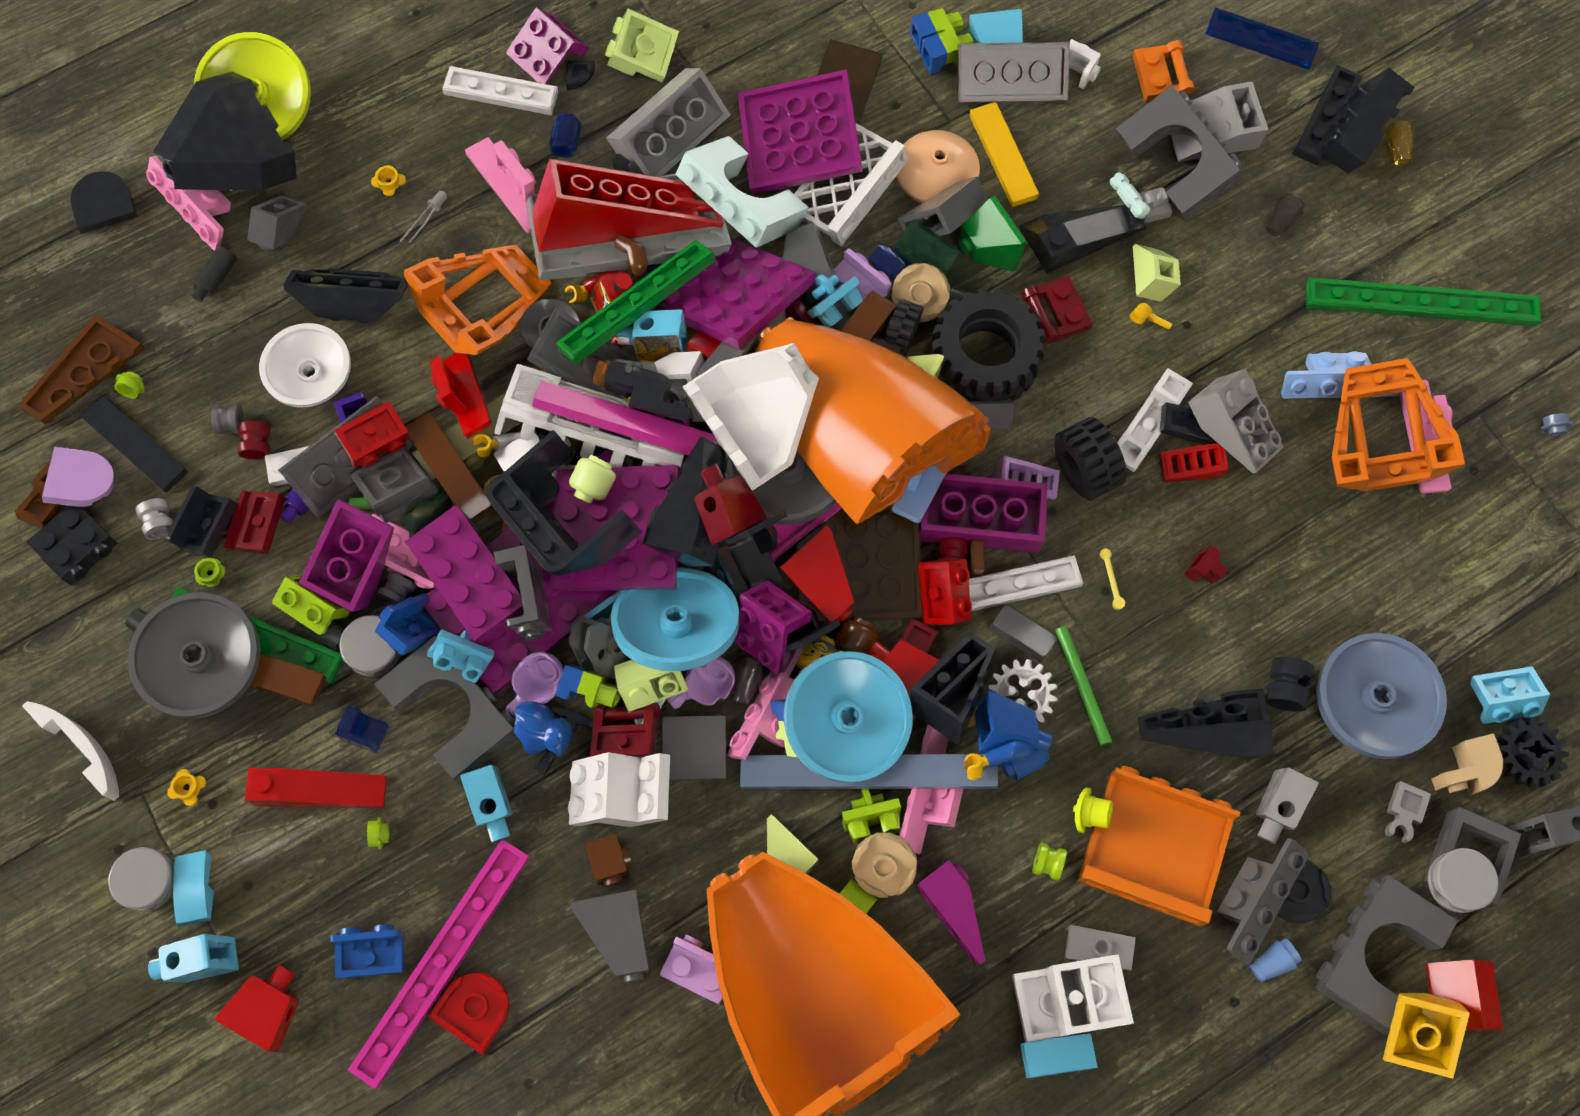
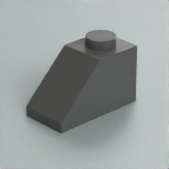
M280 195L251 207L247 241L256 243L259 248L269 251L276 250V248L287 244L303 217L307 204Z

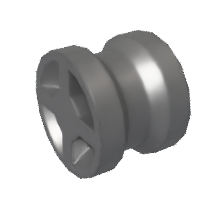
M232 404L230 407L213 405L211 424L214 433L224 434L226 431H232L234 434H238L239 424L244 422L242 406L240 404Z

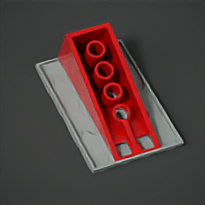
M549 159L539 193L528 195L526 201L539 280L583 277L587 273L628 269L627 253L615 248V241L619 235L641 243L645 247L648 265L665 263L696 239L712 251L715 256L728 252L732 244L725 219L676 174L654 177Z

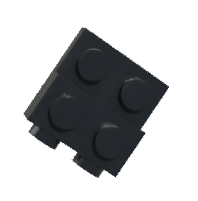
M67 506L26 542L70 586L75 581L84 578L88 570L99 560L106 558L112 552V548L118 544L82 507Z

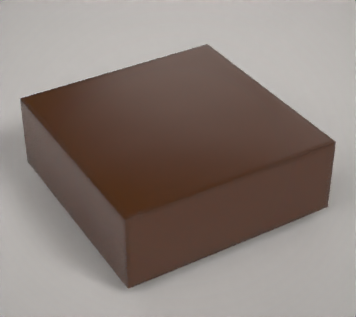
M973 540L969 546L968 570L970 578L982 576L984 572L983 540Z

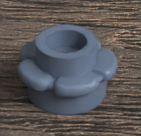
M1567 413L1553 414L1542 419L1544 426L1541 429L1543 432L1548 431L1549 436H1560L1568 433L1567 428L1573 426V422L1569 421Z

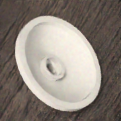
M314 323L297 324L280 331L265 346L259 363L262 383L271 396L283 404L302 408L322 404L334 397L345 385L351 368L350 353L343 339L330 328ZM315 371L312 376H306L308 372Z

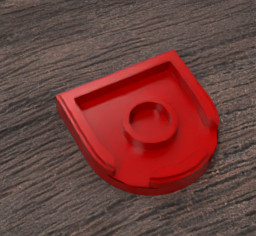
M469 973L455 979L448 986L428 1017L481 1055H484L507 1020L509 997L504 986L496 978L485 973Z

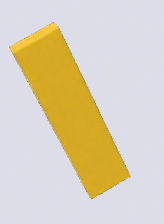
M993 102L971 109L969 113L971 121L1011 207L1038 199L1039 192L997 103Z

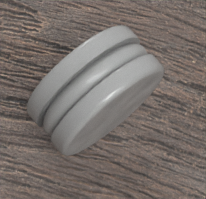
M369 615L355 619L345 628L340 638L339 646L343 660L356 673L366 677H378L388 673L397 665L401 658V654L393 650L375 632L381 621L378 616Z
M146 847L134 848L123 853L114 862L109 872L108 886L112 897L120 905L137 911H151L161 907L173 895L174 863L167 855Z
M1460 848L1444 853L1433 861L1428 872V885L1434 899L1441 906L1453 912L1467 913L1482 909L1493 901L1498 891L1499 881L1495 867L1486 856L1476 850Z

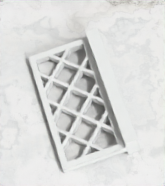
M857 123V134L862 136L864 143L859 144L860 151L865 150L867 160L862 161V167H868L869 174L864 179L853 180V174H849L850 182L834 185L833 178H830V186L814 189L815 182L802 184L794 193L800 200L812 197L813 208H808L803 221L808 224L813 222L818 230L829 235L832 242L841 247L908 162L905 145L896 140L894 143H891ZM882 147L887 150L882 157L870 159L869 149ZM847 189L852 190V195L848 200L837 202L835 192ZM832 193L833 203L817 206L816 196ZM835 211V217L829 225L819 220V213Z

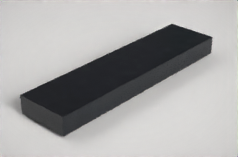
M1336 66L1292 155L1317 166L1319 165L1323 157L1322 153L1327 145L1325 142L1326 138L1337 124L1336 117L1345 108L1348 102L1346 99L1348 93L1354 86L1359 84L1362 75L1342 66Z
M104 396L81 415L92 428L165 493L188 473L179 462Z

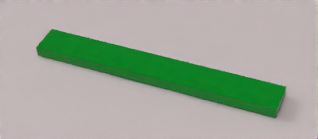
M1311 277L1306 281V308L1538 326L1541 323L1540 296Z

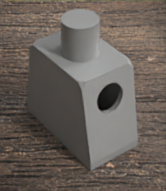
M1291 768L1275 770L1256 812V816L1264 819L1257 836L1272 844H1276L1283 829L1294 830L1319 782ZM1279 804L1283 807L1282 815L1278 812Z

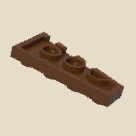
M94 315L17 406L46 425L138 355L145 347L107 321Z

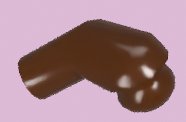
M619 235L615 241V248L627 253L629 267L634 275H644L648 266L645 247L641 243Z

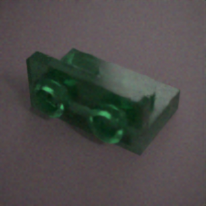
M915 219L909 222L894 249L906 263L910 265L928 263L942 271L946 278L952 275L953 271L951 269L961 253V250Z

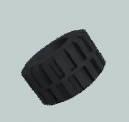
M1088 417L1056 433L1054 448L1058 464L1070 486L1082 498L1092 501L1126 482L1127 470L1122 451L1112 433L1101 421L1095 417Z

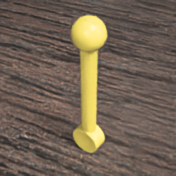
M1104 548L1100 551V557L1105 562L1114 596L1112 606L1116 610H1121L1125 606V600L1119 595L1110 560L1112 552L1108 548Z

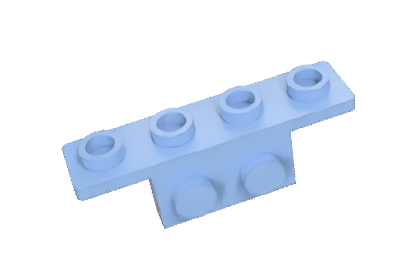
M1357 351L1349 353L1321 352L1320 354H1308L1305 364L1309 371H1287L1281 395L1284 399L1341 398L1346 369L1370 365L1371 362L1366 353ZM1399 392L1374 397H1394L1398 396Z
M933 465L911 478L902 499L893 504L892 511L911 521L920 523L946 473L943 474Z

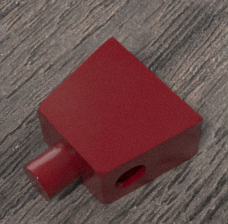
M717 464L700 472L708 490L696 495L695 502L712 545L767 518L742 476L737 475L725 481Z

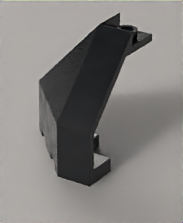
M231 71L196 81L152 152L163 158V170L166 177L173 180L174 189L265 190L297 178L295 152L288 141L283 142L276 129L279 125L267 105L261 106L254 95L257 89L251 79Z

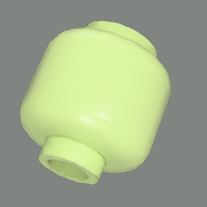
M590 455L589 459L581 458L569 479L570 486L576 489L574 496L590 504L593 498L604 500L616 478L615 473L611 470L613 465L593 455Z

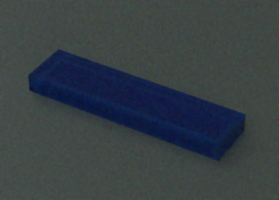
M1216 7L1205 32V35L1307 70L1310 69L1319 46V42Z

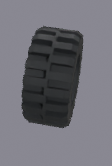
M979 289L975 295L967 292L960 295L959 302L953 299L948 303L946 310L941 311L937 318L929 355L940 354L944 356L938 379L950 386L969 402L1008 400V398L1015 401L1021 397L1023 391L1029 390L1034 379L1037 377L1046 350L1044 345L1046 340L1045 330L1040 329L1042 322L1039 316L1036 314L1031 315L1033 308L1026 302L1023 305L1019 303V297L1010 294L1008 297L1002 295L1003 291L994 289L993 293H987L986 289ZM974 332H992L1001 336L1009 343L1013 350L1014 358L998 366L982 365L971 360L964 353L960 341L965 336Z

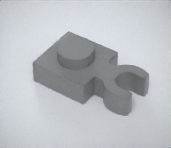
M1402 781L1396 783L1387 809V813L1394 815L1395 819L1387 824L1385 835H1394L1396 827H1399L1403 831L1401 842L1407 843L1411 841L1414 836V829L1411 824L1419 825L1422 823L1431 794Z

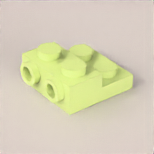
M627 9L623 18L618 17L614 24L612 33L617 34L615 41L610 40L605 52V56L610 57L608 66L631 76H634L637 71L662 82L666 76L679 31Z

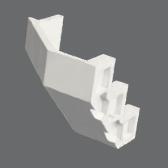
M795 343L721 361L682 387L725 453L733 461L740 475L753 491L793 464L819 377L809 369Z

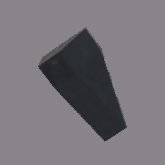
M1126 205L1044 214L1020 225L1019 229L1048 274L1145 230L1147 226L1142 219L1136 218Z
M705 437L699 438L683 463V471L676 482L670 483L666 490L668 492L661 505H656L652 511L642 544L688 566H714L720 542L714 545L711 544L697 508L695 496L708 490L700 473L701 471L717 464L725 479L726 453L720 445Z
M1263 688L1230 691L1221 694V700L1207 704L1202 699L1193 702L1194 706L1192 708L1182 711L1177 708H1170L1138 717L1140 740L1239 758H1259L1266 755H1274L1271 720Z

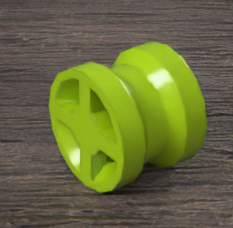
M1041 842L1037 849L1032 873L1036 875L1048 874L1051 879L1058 881L1064 868L1067 850L1064 848L1052 849L1047 843Z

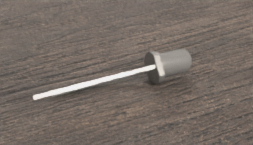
M439 191L432 200H428L429 206L401 238L400 242L405 239L430 208L433 210L420 229L409 240V243L415 239L427 224L433 212H438L441 209L440 206L447 199V194L444 191Z

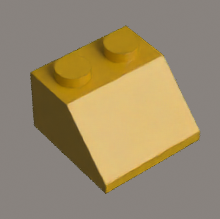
M1399 993L1383 1060L1453 1079L1470 1013L1458 1001L1427 993Z

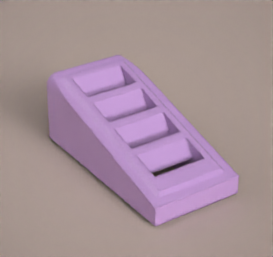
M1003 456L996 463L995 479L1018 481L1019 473H1023L1022 481L1030 482L1031 475H1035L1034 482L1042 483L1043 477H1047V499L1055 500L1057 498L1060 470L1008 456Z

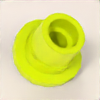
M1087 787L1082 790L1077 804L1073 807L1076 828L1080 833H1085L1086 827L1109 828L1113 812L1112 801L1092 796L1091 788Z

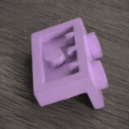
M848 248L844 252V260L834 268L835 274L839 279V285L841 286L844 282L856 276L860 282L856 288L863 300L872 290L888 299L892 285L888 276L884 272L877 271L870 266L862 254L855 253Z
M685 935L684 939L676 937L673 942V948L659 975L719 1005L722 1000V994L717 980L713 954L701 949L703 943L689 935Z

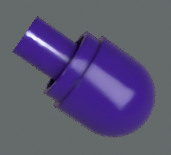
M294 489L285 498L284 505L286 509L280 515V518L290 524L296 515L302 516L309 509Z

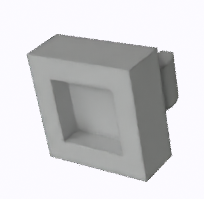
M1163 187L1139 193L1143 198V202H1146L1150 207V213L1142 219L1144 223L1171 216L1172 209Z

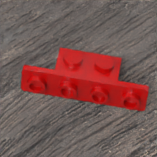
M455 353L445 360L440 356L431 360L429 363L433 374L430 375V378L438 389L436 394L437 400L445 410L450 408L458 417L463 435L469 439L489 427L492 421L469 354Z

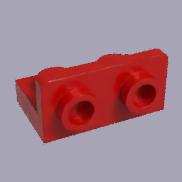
M390 402L334 430L335 435L350 457L353 468L360 465L362 468L374 464L379 459V455L386 451L394 453L406 445L405 441L408 440V431Z
M957 559L918 563L924 624H957L970 621L972 619V602L970 600V575L967 568V560Z

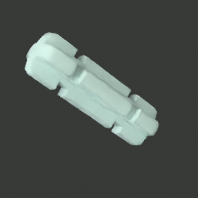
M1120 172L1116 173L1110 179V185L1114 190H1117V194L1126 206L1130 208V211L1136 218H1145L1150 213V207L1146 202H1143V198L1135 187L1129 184L1128 178Z

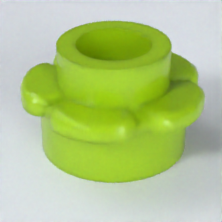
M126 372L116 376L117 382L114 387L124 397L135 399L139 393L142 394L144 392L145 386L138 374Z
M204 558L195 566V580L201 586L215 587L225 577V567L216 558ZM213 571V574L208 575V572Z
M378 817L377 821H368L367 841L368 847L382 849L383 843H389L390 829L389 823H383L382 818Z

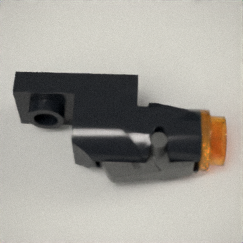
M608 359L606 362L599 361L597 363L593 384L599 385L600 389L613 392L625 399L631 397L628 404L631 409L691 427L694 418L692 409L688 408L686 403L678 400H671L670 403L667 402L671 384L669 378L662 373H658L654 363L619 359L615 361Z

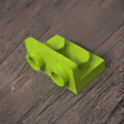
M302 575L285 576L272 600V604L318 635L325 634L333 619L348 617L350 610L299 584Z

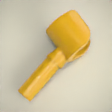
M1146 303L1139 304L1129 316L1138 325H1142L1147 319L1168 330L1172 326V323L1152 313V308Z

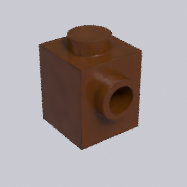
M615 833L585 843L596 883L598 885L604 883L605 887H612L623 883V877L629 876L627 867L633 865L628 846L621 847L618 835Z

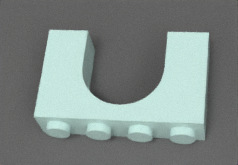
M727 136L686 151L676 175L756 248L786 235L800 226L809 207L789 189L772 197L757 198L741 192L728 181V179L739 175L748 156V153L731 137Z

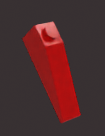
M248 768L245 801L256 807L384 808L387 776L286 768Z

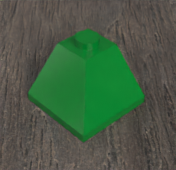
M993 196L962 225L958 243L963 253L969 254L973 262L1013 272L1019 267L1026 240L996 196Z

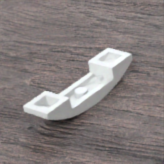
M1167 368L1126 432L1123 433L1117 442L1122 451L1126 468L1133 472L1136 471L1161 434L1162 405L1166 402L1180 405L1193 384Z
M28 701L22 705L41 728L53 734L62 729L92 764L82 773L101 795L113 801L119 797L117 778L108 756L99 743L83 727L46 706Z

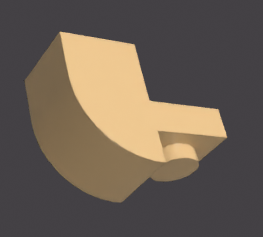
M1494 733L1466 740L1453 746L1452 750L1460 769L1442 773L1431 779L1435 791L1447 788L1449 793H1455L1467 789L1470 796L1494 785L1503 770V757Z

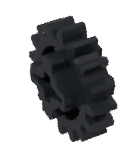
M1530 718L1525 722L1523 719H1519L1513 722V725L1510 724L1502 729L1504 734L1498 736L1496 740L1502 744L1499 748L1503 757V765H1506L1508 768L1504 774L1506 777L1514 774L1516 776L1515 784L1519 785L1527 781L1528 788L1538 786V784L1543 787L1551 784V781L1562 777L1559 771L1565 770L1568 767L1562 759L1570 755L1569 752L1562 751L1561 746L1567 742L1566 740H1557L1558 729L1549 731L1547 730V721L1537 725L1535 718ZM1522 733V736L1518 738L1519 743L1514 744L1516 737ZM1549 761L1548 767L1542 772L1541 769L1545 768V762Z

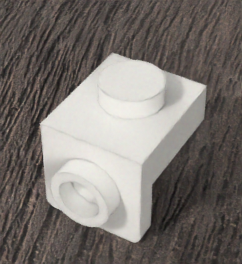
M1071 39L1069 68L1082 74L1079 87L1084 89L1089 81H1095L1101 67L1098 66L1101 54L1090 49L1087 45Z

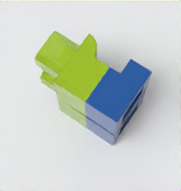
M941 8L912 17L910 35L918 52L921 53L920 56L930 75L940 72L941 66L951 62L957 65L958 44L974 43L970 33L957 36L955 33L963 30V19L959 12L946 15L944 9Z
M565 665L555 696L566 700L577 698L578 693L585 695V702L590 708L598 707L601 704L609 707L618 706L621 697L617 686L608 683L610 677L599 675L595 671L578 665Z

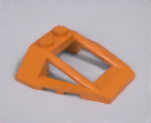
M517 245L485 249L482 254L466 256L465 253L454 254L452 259L440 260L439 257L429 258L404 270L405 279L420 314L454 352L477 355L502 342L519 326L525 310L534 302L542 300L552 286V282L549 279L539 280L537 266ZM481 265L445 291L446 278L443 274ZM498 269L522 297L489 321L485 322L484 319H481L471 324L451 301Z
M1408 358L1346 369L1331 458L1338 487L1372 491L1432 481L1465 466L1459 435L1453 427H1450L1443 416L1444 412L1434 402L1427 391V386ZM1405 392L1414 451L1369 458L1359 399ZM1419 400L1439 439L1425 441ZM1350 416L1355 453L1347 454Z

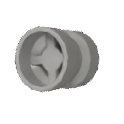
M149 499L136 507L138 519L143 521L142 531L146 539L156 540L166 537L173 524V519L167 515L169 507L165 499Z

